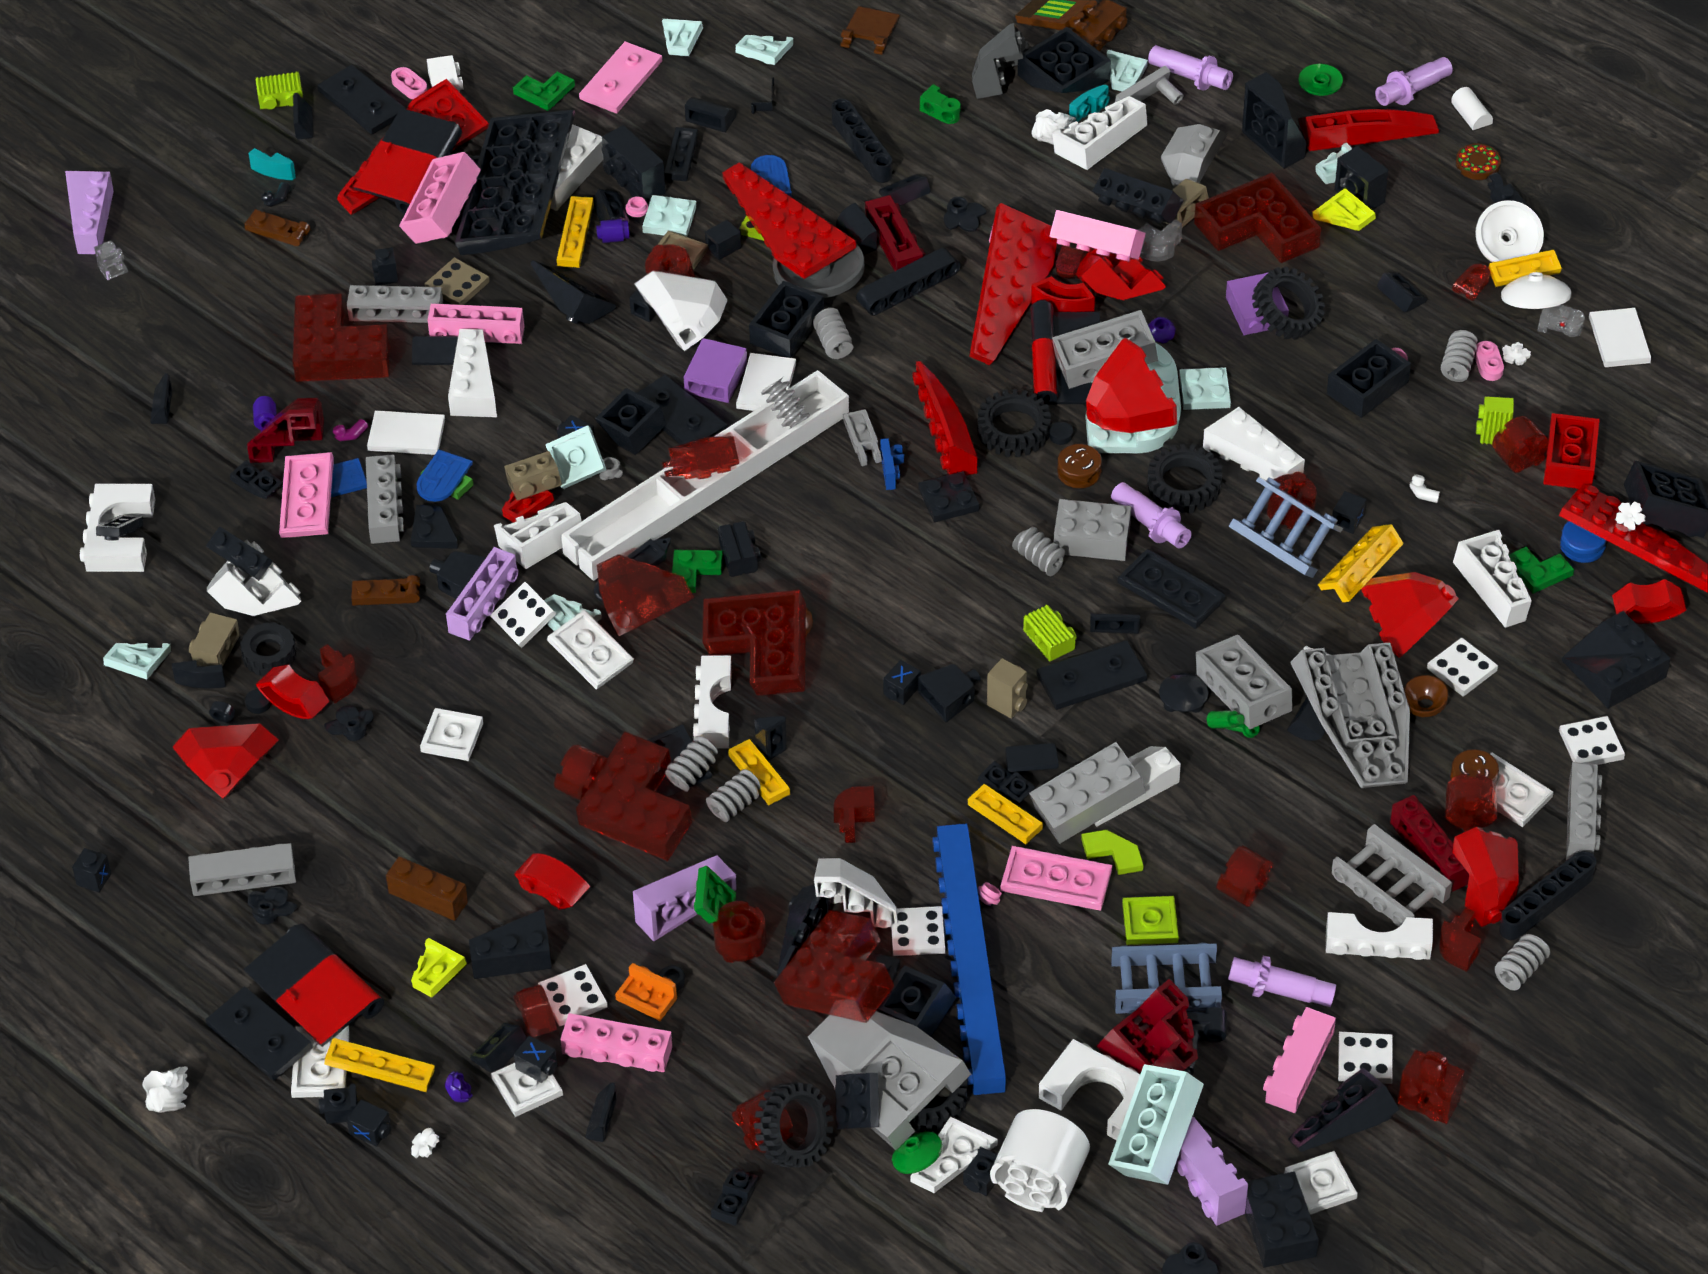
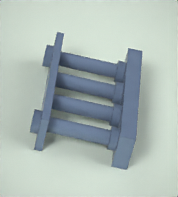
M1258 477L1256 481L1265 486L1264 490L1247 518H1243L1242 521L1233 518L1229 527L1302 574L1313 578L1318 570L1311 566L1313 562L1311 559L1330 528L1340 533L1343 528L1336 524L1338 520L1328 513H1325L1323 516L1281 490L1279 482L1270 477L1267 480ZM1274 492L1284 498L1266 530H1262L1259 533L1254 530L1256 526L1254 523ZM1293 504L1303 510L1285 542H1281L1278 545L1273 542L1275 538L1273 535ZM1312 516L1322 522L1304 554H1300L1297 557L1292 554L1294 550L1292 547Z
M1217 944L1123 945L1112 947L1111 966L1121 967L1122 990H1116L1115 1013H1133L1159 987L1157 965H1173L1174 983L1188 998L1189 1007L1186 1009L1187 1011H1205L1211 1007L1221 1008V986L1212 987L1209 963H1216ZM1183 964H1199L1201 987H1185ZM1147 965L1149 989H1133L1131 966Z

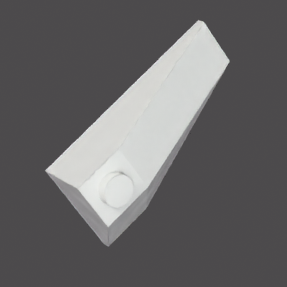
M1150 746L1129 757V761L1142 778L1146 793L1094 824L1099 826L1179 783L1181 763L1166 747Z

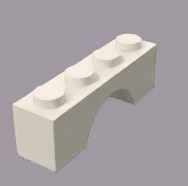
M701 656V666H696V680H700V685H695V700H699V704L694 705V718L698 719V723H694L693 736L694 738L696 736L706 738L716 748H729V713L717 709L712 703L719 695L731 691V656Z
M1328 912L1326 953L1413 958L1416 960L1430 959L1433 919L1406 917L1403 924L1393 931L1375 932L1362 926L1354 914Z

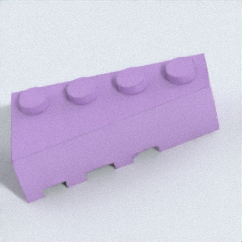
M65 171L77 253L100 254L114 192L110 172Z
M718 855L633 891L635 922L653 941H656L697 915L694 910L698 868L708 866L734 891L737 890L736 874Z
M1192 1117L1176 1161V1168L1179 1174L1185 1176L1188 1180L1192 1195L1194 1197L1198 1196L1205 1215L1208 1218L1211 1217L1217 1226L1245 1214L1248 1183L1244 1178L1237 1179L1235 1175L1237 1173L1236 1168L1232 1163L1225 1164L1223 1152L1219 1147L1212 1148L1211 1137L1195 1117Z

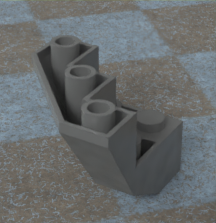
M1015 23L1009 24L979 50L972 72V83L977 99L1003 94L1002 85L1006 84L1005 67L1018 65V59H1023V53L1030 49L1028 41H1025V37Z

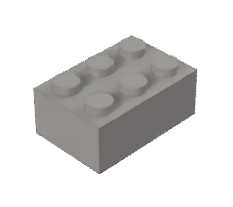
M1059 499L1054 543L1058 544V549L1063 548L1065 550V555L1125 561L1130 530L1131 506Z

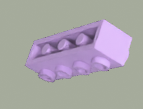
M496 547L492 549L446 613L448 633L470 641L474 634L481 630L486 617L493 613L498 600L505 596L508 586L517 579L518 569L514 554Z

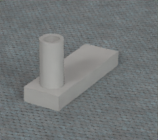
M1163 66L1116 95L1115 102L1128 96L1141 102L1155 92L1160 91L1176 105L1183 99L1184 95L1168 81L1171 71L1166 66Z

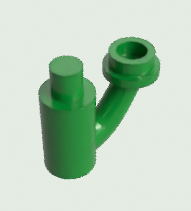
M1211 711L1207 715V724L1212 729L1225 728L1242 732L1247 738H1253L1260 730L1259 726L1249 729L1244 724V716L1238 714L1237 711Z

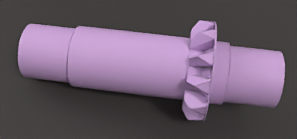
M1157 45L1149 53V64L1160 68L1166 66L1171 73L1194 80V85L1197 86V89L1204 91L1212 85L1226 90L1232 83V71L1218 67L1216 58L1210 55L1208 57L1205 56L1201 60Z
M1441 57L1407 73L1403 71L1398 72L1397 70L1391 72L1387 77V83L1376 89V99L1383 106L1392 102L1406 105L1414 99V93L1451 75L1453 70L1452 64L1447 58Z
M1124 482L1114 488L1111 494L1112 500L1118 505L1131 506V516L1149 529V537L1154 542L1163 543L1168 541L1176 548H1182L1189 542L1191 531L1180 523L1181 516L1173 507L1162 509L1141 492L1134 490Z
M1264 955L1261 963L1234 957L1228 980L1254 988L1252 996L1260 997L1264 991L1327 1007H1331L1336 989V984L1271 966L1270 957Z

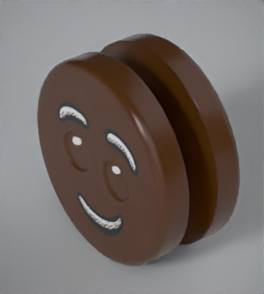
M1073 444L1067 446L1058 456L1057 473L1059 479L1065 485L1072 488H1087L1094 485L1101 476V455L1095 448L1089 445Z
M1477 749L1463 751L1453 760L1450 776L1451 784L1457 792L1471 798L1487 796L1496 788L1499 765L1496 759L1485 751Z

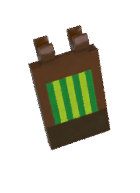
M1032 0L1015 17L1017 23L1057 30L1068 27L1069 29L1075 28L1081 31L1087 26V23L1080 21V19L1084 16L1094 19L1100 14V11L1093 9L1097 5L1095 0Z

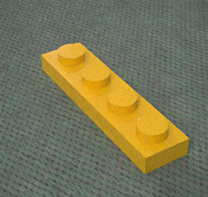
M571 196L558 251L557 266L580 268L594 205L593 198Z
M333 1038L324 1065L427 1092L435 1065L336 1038Z

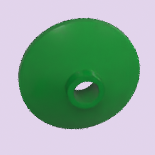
M1327 64L1309 65L1299 74L1300 86L1306 92L1313 95L1325 96L1333 94L1341 88L1343 83L1340 71Z
M920 1132L911 1135L894 1151L892 1156L893 1166L898 1172L904 1174H913L928 1168L938 1159L942 1152L943 1144L940 1137L933 1132Z

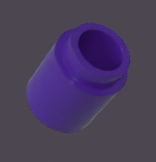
M602 220L600 225L596 226L597 239H602V243L621 242L629 238L628 220Z
M268 396L257 398L253 404L254 425L261 430L277 415L276 403Z

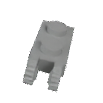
M866 409L843 414L844 424L855 453L858 454L861 466L867 465L868 460L865 454L867 450H872L875 463L882 462L878 440Z

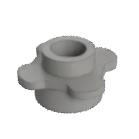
M613 457L603 459L606 470L599 474L600 479L620 478L623 475L622 470L619 469V460Z

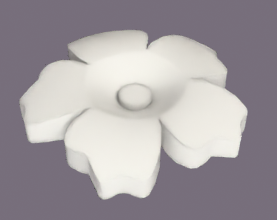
M1519 342L1512 344L1511 347L1505 345L1502 348L1505 362L1514 364L1515 361L1516 365H1523L1526 359L1530 358L1531 351H1528L1526 348L1522 349L1523 344Z
M1633 502L1631 506L1629 503H1621L1618 507L1621 512L1617 513L1615 520L1617 523L1626 526L1629 531L1635 530V523L1640 525L1642 522H1645L1646 516L1640 513L1642 512L1640 503Z
M426 1128L422 1134L418 1133L413 1139L412 1143L414 1145L411 1150L415 1158H418L419 1155L428 1158L432 1154L433 1147L439 1142V1136L433 1132L432 1128Z

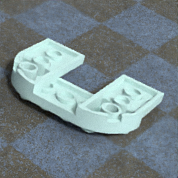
M1156 343L1158 361L1147 365L1150 370L1155 369L1164 385L1161 386V389L1166 397H1172L1177 406V424L1170 427L1125 433L1102 429L1095 423H1091L1086 415L1088 445L1095 448L1099 453L1151 452L1163 447L1165 441L1175 436L1181 414L1177 367L1172 356L1159 344Z

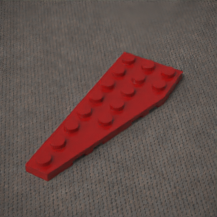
M447 79L414 98L406 109L442 120L456 122L462 130V135L453 150L482 133L489 126V123ZM380 142L373 149L370 157L360 166L355 176L348 181L338 194L337 200L351 215L379 198L375 195L357 191L354 189V186Z
M740 162L722 172L723 180L732 194L736 195L738 203L745 209L747 217L758 234L762 235L764 243L771 249L773 257L803 279H806L856 248V240Z
M1002 203L996 207L969 357L987 365L994 362L1031 303L1032 284L1044 280L1052 269L1057 247V239L1050 237L1051 225Z
M1583 483L1562 508L1559 514L1560 517L1708 593V564L1653 524L1645 525L1641 523L1637 525L1635 523V530L1629 531L1626 526L1617 523L1615 520L1617 513L1621 512L1618 508L1621 505L1618 498L1607 496L1599 492L1595 486Z

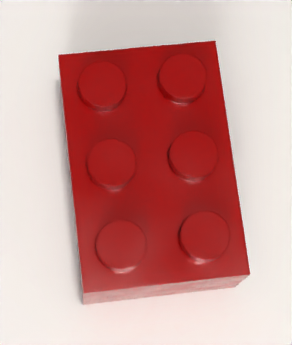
M1552 413L1548 434L1544 485L1577 489L1583 483L1592 485L1595 471L1599 419Z

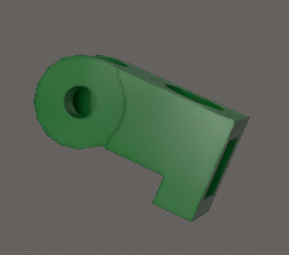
M932 84L920 96V111L944 123L954 124L960 119V102L955 98H948L941 94L940 87Z

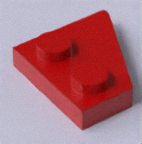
M546 490L516 500L513 492H511L510 499L502 508L503 517L513 523L516 522V518L521 516L524 519L530 518L537 511L542 510L554 501L553 493Z

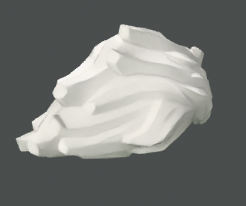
M1046 109L1036 115L1032 136L1040 142H1048L1054 145L1052 132L1058 129L1061 132L1068 129L1069 124L1074 122L1076 118L1060 112L1055 114L1051 110Z
M186 1066L167 1072L151 1071L144 1078L142 1085L147 1093L145 1102L149 1111L162 1113L186 1107L184 1103H181L182 1100L187 1098L183 1092L189 1086V1083L185 1080L187 1078L185 1072L188 1070Z

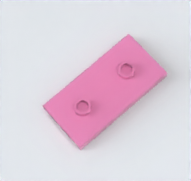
M624 42L579 93L580 100L617 114L660 65L662 55Z
M332 452L285 456L279 529L281 538L328 534L334 461Z
M1012 846L1000 891L1101 911L1112 872V865Z

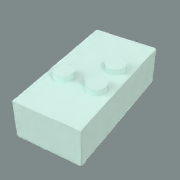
M1144 1064L1108 1165L1125 1176L1168 1185L1204 1084L1187 1072Z

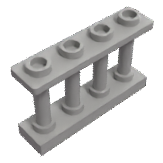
M1375 824L1367 830L1366 847L1347 863L1339 857L1333 859L1332 875L1335 879L1351 888L1358 897L1364 898L1372 904L1375 910L1385 914L1398 927L1403 924L1406 917L1414 918L1413 913L1432 897L1442 903L1450 898L1452 882ZM1372 854H1378L1386 860L1367 877H1364L1355 870ZM1393 868H1397L1405 874L1403 878L1386 892L1375 885L1378 880ZM1417 883L1424 891L1406 907L1394 899L1410 884Z

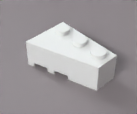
M567 502L537 511L538 515L524 519L523 516L518 517L516 522L502 526L501 523L494 525L498 546L502 550L514 554L516 561L525 569L563 548L561 534L582 522L580 513Z

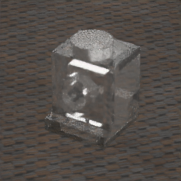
M111 240L94 247L98 267L107 280L128 272L127 267L123 263L124 256L119 247L116 248Z

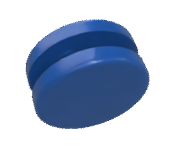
M1568 521L1562 530L1560 547L1569 559L1576 562L1589 563L1603 555L1607 540Z

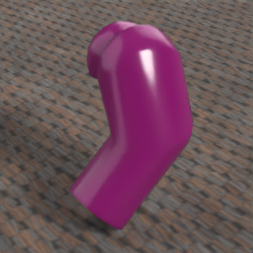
M359 419L349 429H345L344 425L335 426L333 433L339 441L356 440L368 428V424L363 419Z

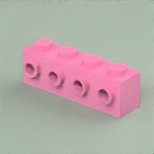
M1056 210L1050 237L1056 238V243L1070 247V243L1077 244V249L1089 252L1090 248L1097 249V254L1109 257L1110 253L1117 254L1116 259L1129 262L1130 258L1139 260L1146 233Z
M431 304L428 315L429 335L458 337L459 329L483 330L485 342L522 344L524 333L523 308Z
M1308 1007L1305 1008L1302 1016L1298 1015L1293 1025L1294 1033L1292 1036H1287L1283 1045L1284 1053L1282 1056L1278 1055L1273 1066L1275 1072L1273 1076L1268 1075L1264 1083L1263 1090L1266 1091V1103L1296 1113L1334 1034L1335 1017Z
M569 1013L561 1036L562 1054L574 1058L582 1057L593 1059L597 1062L615 1063L623 1067L632 1066L651 1072H665L672 1050L671 1031Z

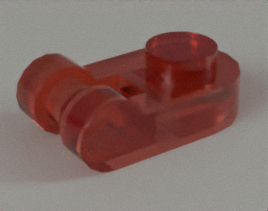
M1062 245L1056 261L1057 274L1063 278L1074 277L1080 262L1085 256V251Z
M1482 264L1470 266L1455 281L1452 290L1458 294H1465L1466 298L1471 301L1475 300L1478 293L1490 280L1489 268Z

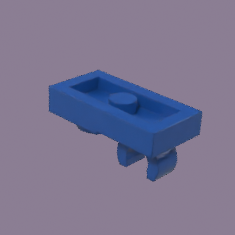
M889 438L880 439L881 461L886 490L896 489L895 479H900L899 466L894 464L904 463L902 445H894L890 448Z

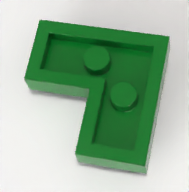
M556 72L544 84L526 75L513 87V94L549 111L575 87V81L559 72Z
M1527 547L1508 554L1511 562H1514L1517 567L1516 573L1518 577L1522 579L1532 594L1573 576L1574 573L1572 566L1561 554L1539 562Z
M674 550L671 593H696L697 575H721L722 551Z
M708 866L698 868L694 902L696 913L709 924L718 921V911L725 916L734 914L736 892Z

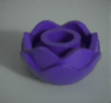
M1159 317L1153 319L1148 324L1155 342L1167 343L1173 339L1176 328L1169 319Z
M458 1071L451 1072L445 1082V1088L449 1096L455 1102H468L473 1097V1094L470 1093V1084L464 1081L462 1073H458Z

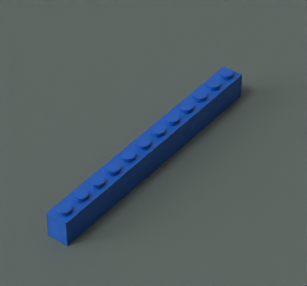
M968 825L937 826V837H932L933 851L939 853V857H935L936 872H941L942 877L938 878L939 892L945 895V898H941L942 913L948 916V919H944L945 934H950L951 940H947L948 955H953L954 961H950L951 976H956L957 982H953V989L956 998H960V1004H956L958 1020L963 1019V1025L959 1026L961 1041H966V1047H963L964 1063H969L970 1069L968 1070L971 1073L967 1078V1085H972L973 1095L1005 1092L1006 1076Z

